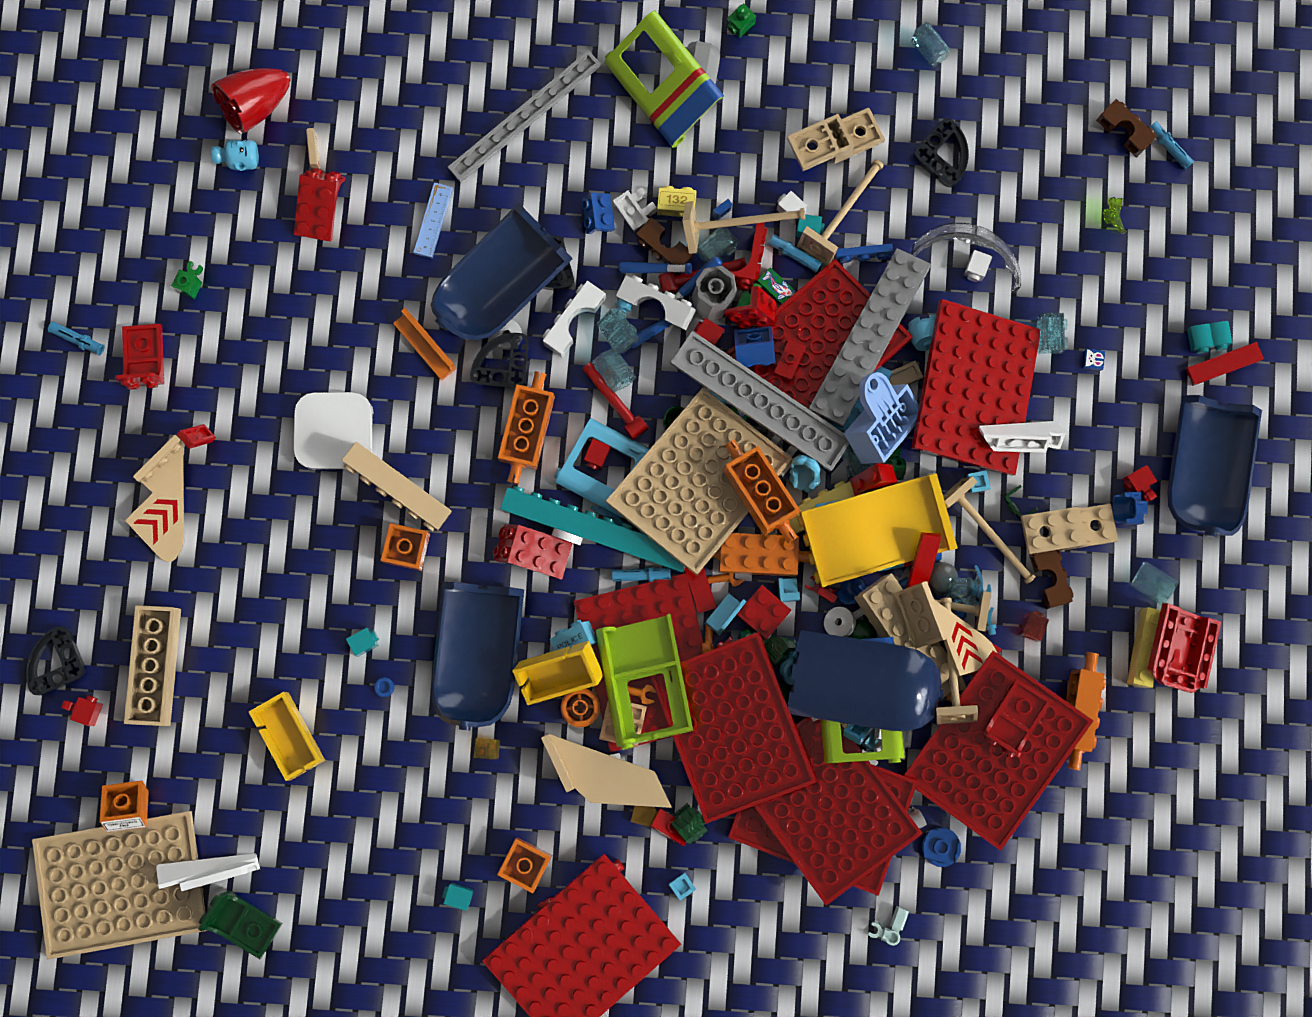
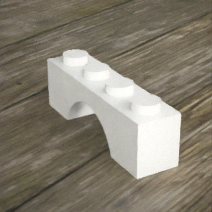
M635 275L632 278L625 276L616 295L617 297L635 306L648 299L659 300L665 309V320L684 330L687 329L696 309L691 307V302L684 299L680 302L675 299L676 295L665 291L663 294L658 291L659 287L651 283L647 286L642 283L643 279Z
M589 281L578 287L575 298L567 302L564 313L562 315L559 314L555 318V325L551 330L547 329L542 337L544 339V346L562 358L573 344V339L569 334L571 320L583 312L596 313L606 299V293Z

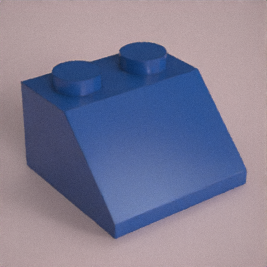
M772 326L734 330L736 359L745 367L759 364L767 366L775 363Z

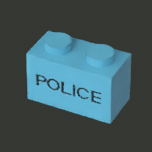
M581 620L570 624L571 628L568 630L563 628L555 632L556 636L550 639L554 650L569 646L571 649L573 645L589 641L591 646L598 643L590 622H581Z

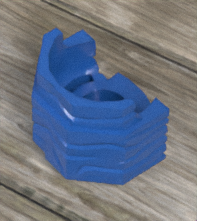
M1125 492L1121 495H1114L1112 511L1116 524H1144V515L1148 514V502L1141 501V492Z

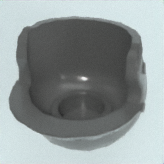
M936 561L928 585L936 594L945 595L957 585L958 573L955 566L947 562Z

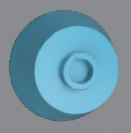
M929 315L930 318L921 320L920 317H917L909 322L908 332L913 336L911 342L917 350H930L936 315Z

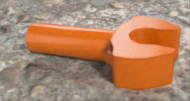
M734 573L708 576L709 584L729 582L733 587L739 586L744 580H734Z
M707 625L705 627V643L702 644L703 653L714 649L712 644L713 630Z
M646 685L642 689L628 686L629 694L640 697L642 704L654 703V700L645 697V693L648 691L656 693V690L651 685Z

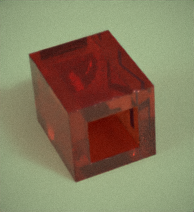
M1038 611L1027 613L1019 635L1035 642L1042 641L1049 619L1044 617L1045 614Z

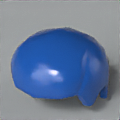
M861 577L840 582L841 588L836 593L843 604H857L854 597L866 589V583Z

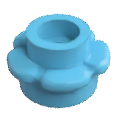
M620 298L617 303L615 302L617 310L623 313L632 311L631 307L633 304Z

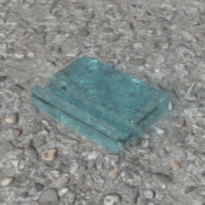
M1144 562L1130 586L1162 605L1171 597L1179 582L1150 563Z
M976 577V580H971V578H952L946 598H952L954 603L974 606L981 585L980 578Z

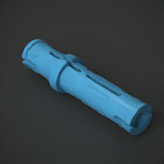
M1155 121L1150 126L1157 135V143L1159 145L1162 144L1184 170L1194 162L1178 143L1173 140L1172 134L1170 132L1167 133L1158 121Z
M773 234L768 242V245L782 252V255L793 258L815 273L822 264L821 261L793 246L792 242H787Z
M54 321L48 327V332L78 345L82 350L86 349L100 356L105 349V345L92 340L90 336H83Z
M653 566L644 569H612L613 582L639 580L653 582V580L660 579L671 580V573L669 567L653 568Z

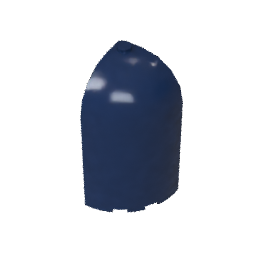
M518 203L441 280L431 301L432 312L437 318L435 322L442 329L446 327L462 339L479 340L490 337L501 330L573 258L545 229L540 231L542 226Z
M1182 395L1167 490L1168 507L1173 518L1182 526L1204 532L1205 537L1217 538V535L1233 536L1240 530L1248 510L1262 409L1255 405L1228 403V406L1217 405L1218 401L1201 395Z
M443 582L432 674V701L435 712L442 721L450 725H458L459 730L470 731L471 727H484L494 724L503 717L509 708L515 685L513 669L517 665L524 589L498 586L483 587L475 584Z
M800 631L796 647V664H793L791 675L793 685L789 692L788 709L792 715L889 731H910L921 728L931 721L936 713L939 701L943 702L944 690L941 689L940 670L931 658L919 650L901 645Z

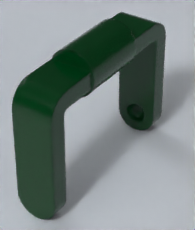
M1021 485L1004 496V500L1008 504L1007 507L1019 520H1021L1023 515L1009 496L1020 489ZM1038 507L1034 508L1026 515L1033 514L1038 510Z

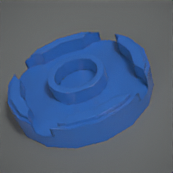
M936 827L924 835L921 842V851L924 858L930 864L937 867H947L958 860L961 853V842L952 830L945 827Z

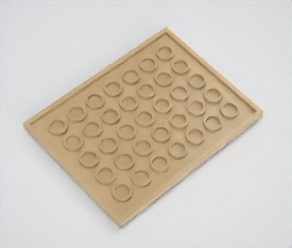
M702 388L610 495L606 503L697 576L749 513L723 472L725 465L734 460L727 448H725V445L735 439L743 453L759 446L778 476L793 458L706 389Z
M192 811L147 819V827L106 832L103 827L32 839L47 960L201 932L198 930L200 926L198 922L205 913L202 886L181 891L179 883L159 889L156 871L158 864L198 860Z

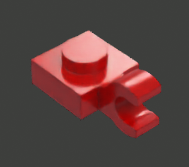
M816 582L813 587L807 584L804 586L807 590L815 592L830 603H834L838 597L834 595L835 590L828 586L823 588L816 584Z

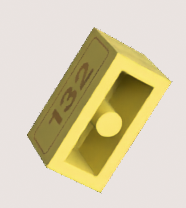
M672 186L659 187L657 215L683 217L686 202L693 201L695 207L696 190L690 187H683L682 189H674Z

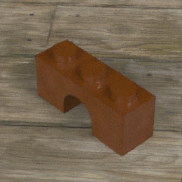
M1117 99L1096 120L1109 133L1116 127L1127 129L1129 139L1123 146L1136 158L1157 137L1152 128L1147 127L1136 114L1130 112L1127 106Z
M652 217L636 233L637 243L643 249H649L652 252L651 255L658 261L661 259L664 263H669V265H686L694 257V253L689 254L688 248L680 241L672 248L663 247L660 240L665 235V228Z
M1054 550L1029 554L1034 573L1046 571L1052 577V585L1048 589L1040 591L1046 609L1073 602V591L1071 587H1068L1066 581L1068 579L1067 572L1061 566L1060 561L1062 557L1060 551Z

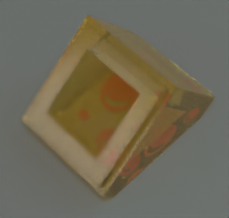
M476 738L474 758L498 759L500 740Z

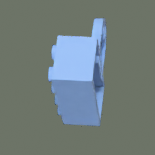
M869 373L863 377L859 386V397L864 410L845 431L844 435L861 464L885 463L916 425L919 404L908 384L891 385L887 377L882 373Z

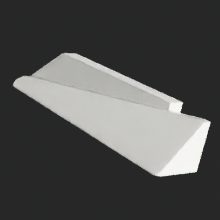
M1057 421L979 426V431L993 451L1046 453L1048 447L1060 449L1066 434Z
M255 853L158 864L156 866L159 889L180 883L181 891L260 869Z

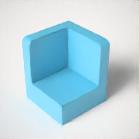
M796 578L777 579L779 600L782 602H796L800 600Z

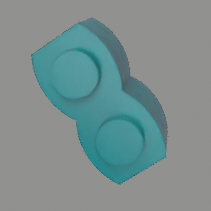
M1228 321L1195 325L1187 329L1191 351H1197V354L1209 352V349H1216V351L1228 349L1227 346L1232 344Z

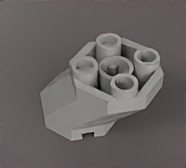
M700 41L689 43L685 48L714 84H716L720 54L717 52V48L711 43Z
M723 266L705 268L696 280V287L692 295L696 314L708 320L725 317V310L732 307V301L737 292L733 273Z

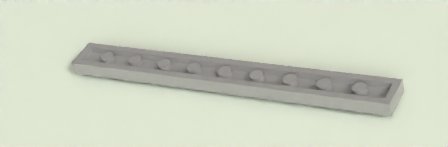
M588 50L449 165L448 169L461 183L601 67V63Z

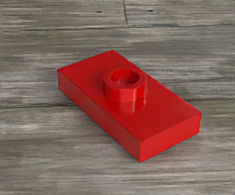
M789 339L776 366L774 375L792 381L806 350V345Z
M205 424L180 430L177 434L188 449L212 443L216 439Z
M658 809L649 827L677 844L685 846V839L671 824L675 817L662 809Z

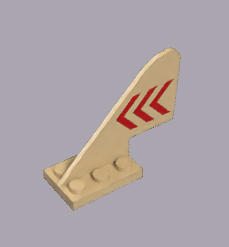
M174 435L133 476L138 482H142L152 494L125 520L160 559L165 562H171L177 558L184 542V446L177 435Z
M927 581L895 592L915 649L944 640L957 676L978 671L992 650L997 653L993 644L983 634L933 599Z

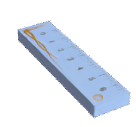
M434 183L414 254L433 258L452 194V187Z

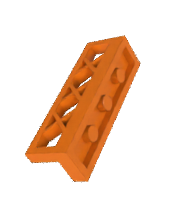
M405 307L401 310L403 315L393 324L441 381H443L456 370L455 365Z

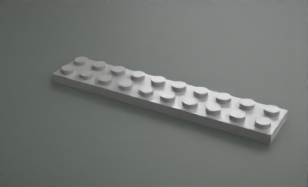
M898 248L896 249L809 407L810 411L844 427L859 399L861 380L865 375L874 372L931 267L930 263Z
M693 331L670 363L782 440L814 459L830 472L850 444L843 432Z

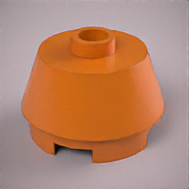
M588 689L566 694L561 702L563 718L574 727H586L592 724L600 712V703L597 696Z

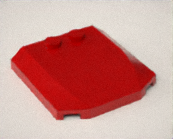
M1162 603L1147 668L1149 673L1159 684L1184 692L1193 693L1197 689L1207 688L1221 622L1187 612L1169 603Z

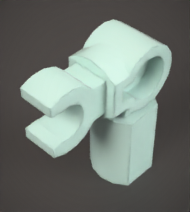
M896 906L890 922L891 929L887 927L883 929L877 922H872L871 925L876 926L878 930L876 933L868 932V935L872 938L881 937V940L889 945H897L900 942L899 931L903 930L909 911Z

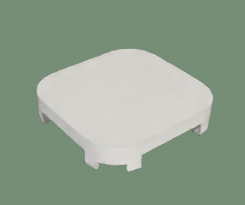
M353 392L310 393L300 398L296 404L294 419V453L298 462L311 470L345 469L343 467L345 463L342 459L355 442H358L373 453L372 414L374 413L369 401L361 394Z

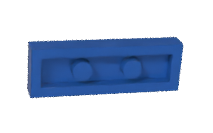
M892 244L841 248L837 249L834 259L840 261V263H849L851 260L857 259L863 262L870 260V258L883 260L891 256L893 246Z

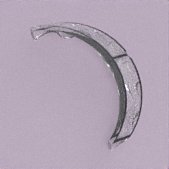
M949 223L929 230L912 245L910 254L916 256L924 248L931 246V244L949 238L993 249L1005 259V269L1015 277L1012 292L1016 293L1021 288V271L1014 253L998 235L984 227L975 226L970 223Z

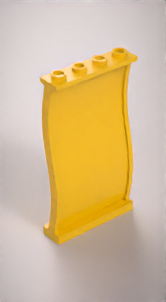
M931 473L837 502L800 511V516L797 517L800 528L804 527L806 534L803 535L805 546L810 548L811 553L808 554L810 564L814 565L816 572L813 573L816 584L820 583L821 587L914 560L921 532L938 533L941 535L942 538L937 553L958 549L937 473Z

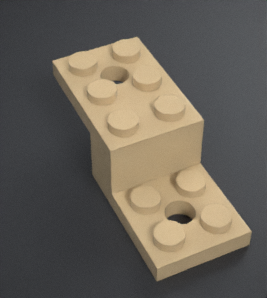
M866 108L844 119H841L839 114H836L787 136V140L802 171L830 159L836 164L885 141L870 108ZM861 128L864 130L865 135L858 136L855 130ZM813 142L817 145V149L810 150L807 144Z
M1111 504L1086 508L1073 507L1021 516L1028 555L1118 541ZM1091 521H1097L1099 523V529L1097 531L1091 529ZM1041 527H1046L1049 530L1048 537L1040 535Z

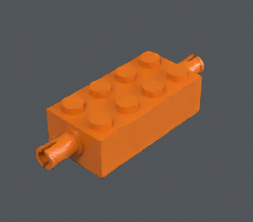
M539 371L534 372L531 387L516 384L498 455L500 462L511 465L507 479L509 483H513L514 479V484H519L522 468L537 470L555 399L554 393L542 390L546 374L543 372L539 374Z
M735 439L731 443L728 442L725 448H727L734 460L726 464L723 469L727 479L763 535L765 536L775 529H779L787 544L791 543V541L798 538L789 525L790 520L797 517L800 513L797 504L759 446L743 453Z
M731 533L712 558H718L719 573L796 577L798 575L799 562L810 563L808 554L811 552L800 551L799 536L787 544L783 535L767 534L764 536L763 534Z
M1086 652L1084 669L1071 670L1066 702L1094 720L1070 753L1067 768L1079 771L1082 753L1092 752V749L1096 747L1097 738L1095 737V730L1098 729L1100 724L1098 712L1103 705L1101 693L1106 686L1104 673L1096 671L1099 654Z

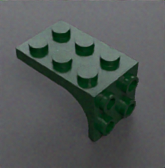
M229 890L220 893L219 896H214L209 904L211 906L209 912H205L198 922L200 924L198 930L201 932L208 930L219 934L260 960L283 923Z

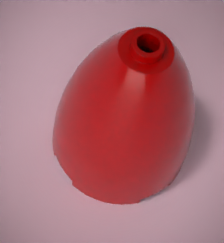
M250 69L215 81L211 84V91L216 104H220L223 113L226 115L224 118L240 134L242 132L246 133L257 126L274 111L285 96L291 80L287 72H283L280 69Z

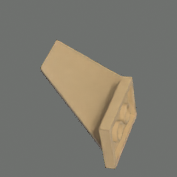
M551 734L541 738L566 792L575 788L590 803L672 808L655 771Z

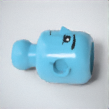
M228 140L225 148L220 146H213L211 148V161L215 164L226 162L230 169L240 171L253 170L258 166V147L253 140Z

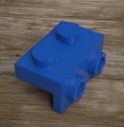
M591 192L582 199V209L584 211L586 233L614 231L615 225L610 194Z

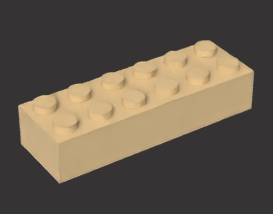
M358 442L353 444L342 459L345 463L343 467L352 474H355V472L360 474V480L367 485L374 484L377 487L375 490L384 497L387 495L392 497V503L399 508L403 506L409 510L407 513L414 519L421 518L425 521L423 525L432 532L434 529L438 531L452 513L449 508Z
M892 573L881 577L854 597L881 638L893 637L894 645L915 649L895 596V592L903 589ZM939 642L916 649L931 658L939 668L941 684L949 678L947 654Z
M135 605L124 724L171 725L181 609Z

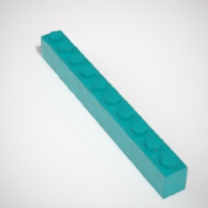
M513 486V489L507 487L500 507L501 510L680 572L684 571V565L643 532L633 531V526L624 523L618 526L614 524L615 520L604 517L601 520L596 518L597 514L586 510L584 514L578 512V507L569 504L567 508L560 506L561 501L552 498L546 501L542 499L543 495L531 492V495L524 493L525 489Z

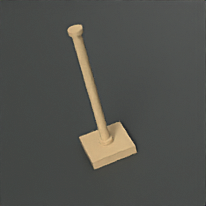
M873 161V166L822 235L808 226L805 228L798 242V248L821 261L825 266L832 262L838 247L828 241V238L878 170L883 168L881 161Z
M686 202L682 221L689 254L697 253L700 230L796 218L804 220L805 209L800 208L797 211L699 222L697 221L694 202Z
M973 476L962 478L943 495L946 508H949L955 502H959L1025 578L1026 584L1030 583L1036 576L1025 568L964 497L965 493L977 483L976 479Z
M981 591L979 604H976V606L952 602L950 604L951 610L973 613L974 616H977L975 629L985 631L991 592Z
M952 598L940 599V604L951 612L950 604H952ZM947 651L952 706L936 708L937 724L977 722V705L960 706L957 674Z

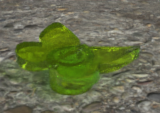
M1111 197L1108 202L1109 208L1104 209V219L1107 224L1112 223L1122 234L1126 233L1120 218L1123 199Z

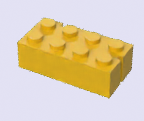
M589 641L575 644L571 649L569 646L519 661L513 669L518 685L522 686L525 683L521 691L527 705L596 686L604 676Z
M282 692L249 711L256 727L266 726L267 729H261L259 732L285 781H290L305 773L306 770H310L325 761L289 692Z

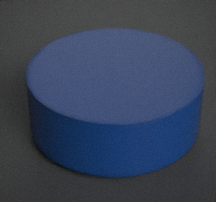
M385 677L378 679L374 685L376 694L381 697L392 695L395 689L394 682Z

